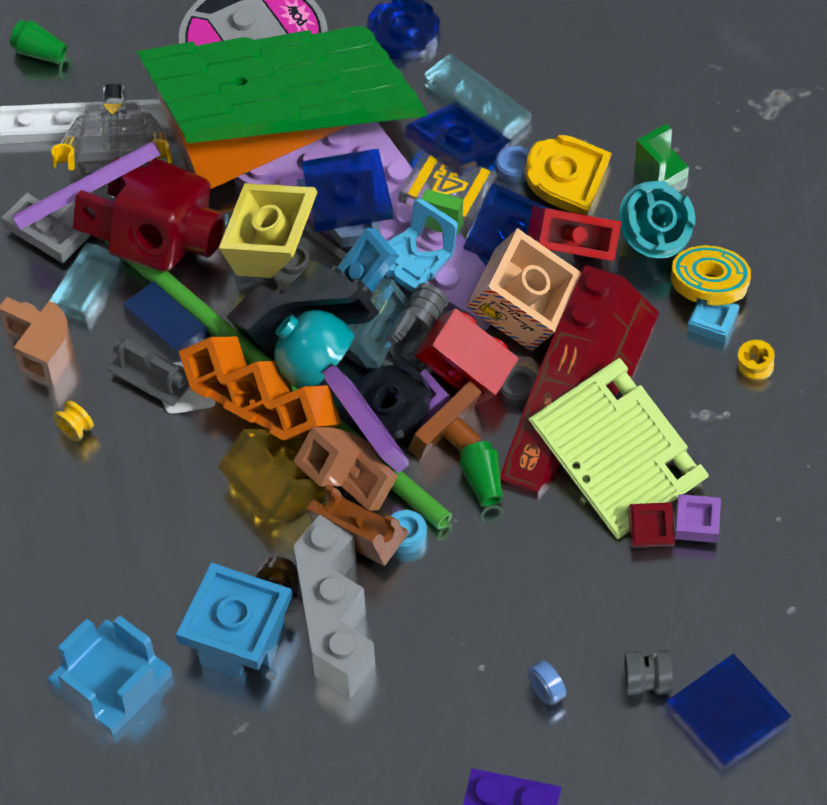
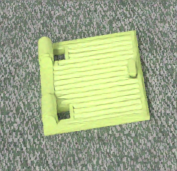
M620 358L528 419L617 540L629 532V504L673 502L678 499L679 494H685L709 477L701 464L697 466L686 452L688 446L641 385L637 387L627 374L628 367ZM610 382H613L623 395L619 400H616L606 385ZM671 460L683 474L678 480L665 465Z

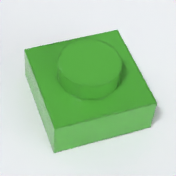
M425 189L422 199L458 223V236L463 225V199ZM428 216L424 227L442 232L439 222L435 218Z

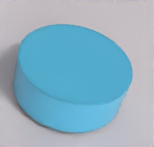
M401 510L393 513L391 516L398 519L401 526L409 532L396 552L411 554L420 550L427 539V525L424 518L411 510Z

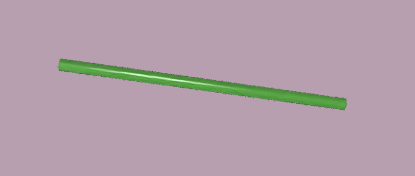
M105 240L106 245L109 247V242ZM125 260L150 283L154 281L201 322L206 327V331L213 337L237 336L247 366L258 361H272L168 271H158ZM291 385L293 391L297 390L294 386ZM341 420L342 425L334 427L361 437L343 420ZM378 456L386 466L398 475L391 490L438 530L443 529L451 520L452 513L404 472L401 471L398 474Z

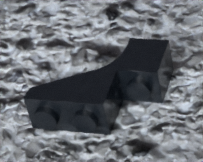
M313 261L285 292L279 287H276L273 291L259 282L228 314L227 319L239 333L259 350L269 355L275 349V345L280 338L276 335L277 328L290 315L297 318L304 312L321 310L333 314L347 325L368 323L380 312L370 300L373 293L363 282L356 278L351 282L334 265L328 269L320 263Z

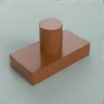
M469 381L414 434L408 450L421 460L444 437L459 451L470 444L480 442L482 438L462 419L474 409L482 392Z

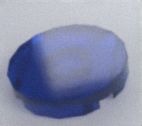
M392 0V2L385 5L381 2L374 7L368 15L367 29L374 34L380 46L388 53L389 58L409 60L421 57L434 48L439 41L440 19L433 12V7L423 0Z

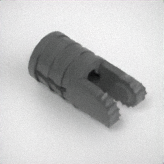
M420 283L416 286L413 294L395 320L385 338L391 344H395L401 341L407 332L410 334L404 344L405 346L401 350V355L407 361L411 362L416 358L417 351L448 306L447 296L439 288L431 284Z

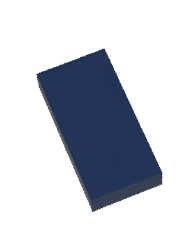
M154 281L123 303L125 314L176 359L180 358L179 351L199 343L207 337L206 327Z

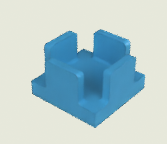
M211 562L176 633L177 643L196 649L199 654L200 664L203 667L238 679L241 678L244 672L243 665L259 670L261 664L270 667L286 633L284 616L292 599V590Z
M119 615L113 623L106 619L97 629L93 622L85 619L58 646L57 650L61 665L47 678L49 688L113 737L172 676V670L169 665L154 654L151 639Z

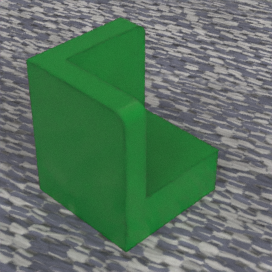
M664 124L637 139L634 170L646 182L664 181L669 183V186H672L688 177L689 166L671 148L672 128L668 124Z

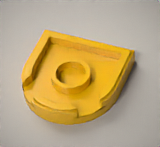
M557 135V138L540 140L533 145L524 166L525 178L532 191L544 201L575 214L588 215L612 153L571 136Z

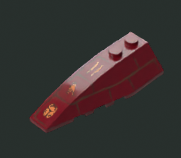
M585 265L527 400L500 474L501 484L538 496L562 467L528 419L618 358L622 359L628 367L627 374L633 379L659 318V311L624 277ZM613 382L606 385L615 397L619 392L618 388Z

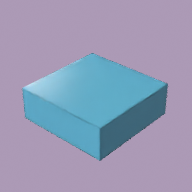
M699 298L688 322L687 331L725 344L739 313L740 305L732 303L711 306L706 305L707 300Z

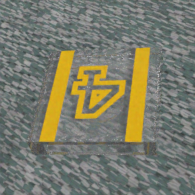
M426 146L401 188L398 201L413 207V202L417 198H422L425 189L462 198V227L470 229L493 189L498 174Z

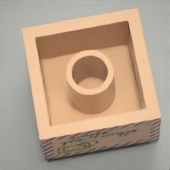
M517 228L494 250L466 308L532 352L555 333L582 272Z

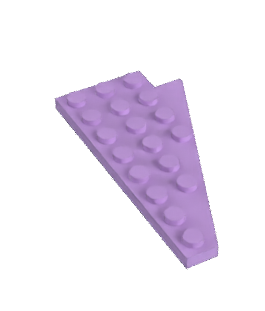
M378 122L349 125L234 178L235 185L243 188L244 183L297 186L298 179L372 172L380 232L386 241L391 240L411 227L413 202L417 198H422L425 189H427L423 185L417 197L407 194L418 175ZM311 210L307 223L328 240L340 246ZM424 227L416 239L417 250L430 252L442 249V232ZM459 232L458 236L456 235L453 256L432 281H427V284L439 288L447 296L449 302L446 307L447 310L452 311L456 308L460 312L467 313L485 331L490 326V323L466 308L486 266ZM350 246V247H342V248H344V249L347 250V251H350V249H351L353 246Z

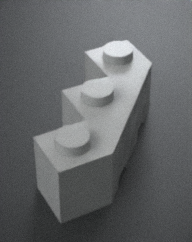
M318 515L294 544L314 676L351 699L376 667L374 642L353 630L366 614L364 588L345 577V574L356 562L354 535L323 516Z

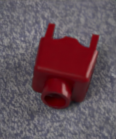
M115 157L110 163H112V162H114V161H116V160H118V159H120V158ZM155 158L145 167L139 166L108 183L107 195L115 197V201L83 190L78 192L75 197L73 229L108 241V254L158 271L167 272L188 251L210 258L217 250L223 236L225 215L208 208L211 190L208 179ZM87 207L92 208L96 215L91 214Z

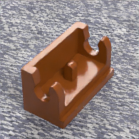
M327 485L325 492L328 494L329 499L325 507L315 500H312L306 507L312 520L314 521L318 515H321L354 535L356 552L385 566L408 536V530L401 526L398 519L390 515H386L384 518L372 511H368L366 508L342 497L338 489Z

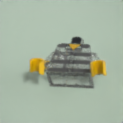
M107 84L103 86V103L86 104L84 114L75 119L61 143L53 146L51 149L53 169H56L59 163H68V170L73 171L76 158L81 175H90L109 165L115 157L122 158L152 141L157 143L162 152V155L156 158H166L168 163H173V158L167 141V135L152 114L142 112L140 102L126 101V87L122 84ZM150 160L149 162H147V163H145V164H143V165H141V166H144V167H145V166L148 165L152 160Z

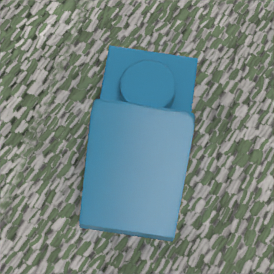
M366 228L337 268L347 276L349 281L352 282L356 278L363 282L373 293L370 300L374 302L394 290V285L385 274L399 255L377 229Z

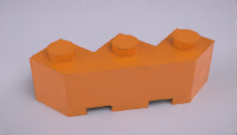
M237 336L210 337L179 351L192 391L203 397H210L224 405L223 408L250 423L255 422L270 430V434L281 440L304 439L312 427L334 428L342 425L329 385L306 386L293 391L291 384L280 373L275 361H258L247 366Z

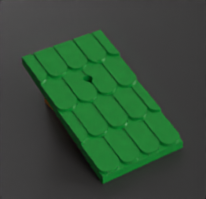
M362 26L312 34L311 30L256 40L241 37L202 45H195L194 41L136 51L142 66L152 81L182 156L192 173L208 179L211 189L349 125L427 116L424 105L419 100L416 92L403 78L401 71L390 60L388 53L380 46L374 34Z

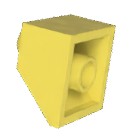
M244 183L219 246L220 251L237 276L272 278L293 258L317 195L315 187Z

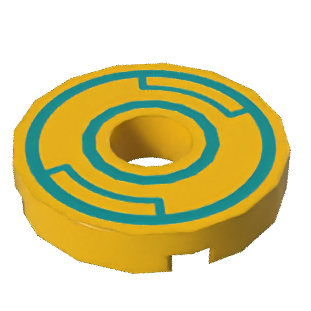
M708 245L690 247L679 252L672 263L671 283L677 292L696 302L697 298L707 300L706 305L711 306L732 304L745 296L750 285L751 269L746 260L735 252L722 247Z

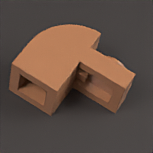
M6 297L0 305V318L4 331L20 338L13 347L19 370L53 386L68 367L73 355V344L64 312L50 300L40 312L28 302L20 303Z
M312 427L293 461L319 486H342L368 511L380 509L398 477L378 458L379 454L371 443L355 434L332 427Z

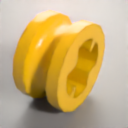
M757 339L749 340L742 344L738 351V368L744 376L755 380L768 377L774 369L775 354L773 348L767 342ZM756 355L758 359H763V363L756 364L754 360H749V356Z
M67 401L63 405V412L56 411L53 414V421L63 434L71 440L79 442L83 438V431H90L94 424L91 417L81 406L73 401Z

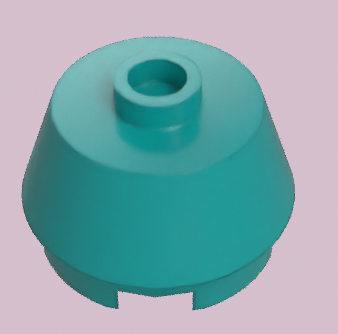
M667 182L641 183L633 187L622 200L618 221H621L619 235L626 247L637 254L651 258H668L679 253L690 240L693 227L695 226L693 205L687 195L683 197L676 189L669 186Z

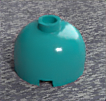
M312 310L302 313L297 318L290 315L276 330V335L280 338L275 345L274 361L280 373L296 389L316 386L325 378L321 372L330 363L336 366L351 345L354 333L346 323L329 312Z

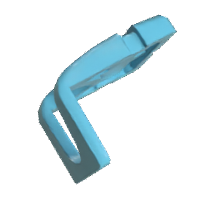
M417 198L413 202L411 227L387 241L399 257L385 275L389 277L394 276V281L412 293L418 284L432 281L454 254L458 223L422 198ZM431 216L441 225L443 248L430 252L418 251L416 239L421 234L427 217Z

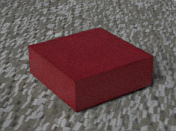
M672 502L629 504L628 518L631 548L673 547L675 545Z

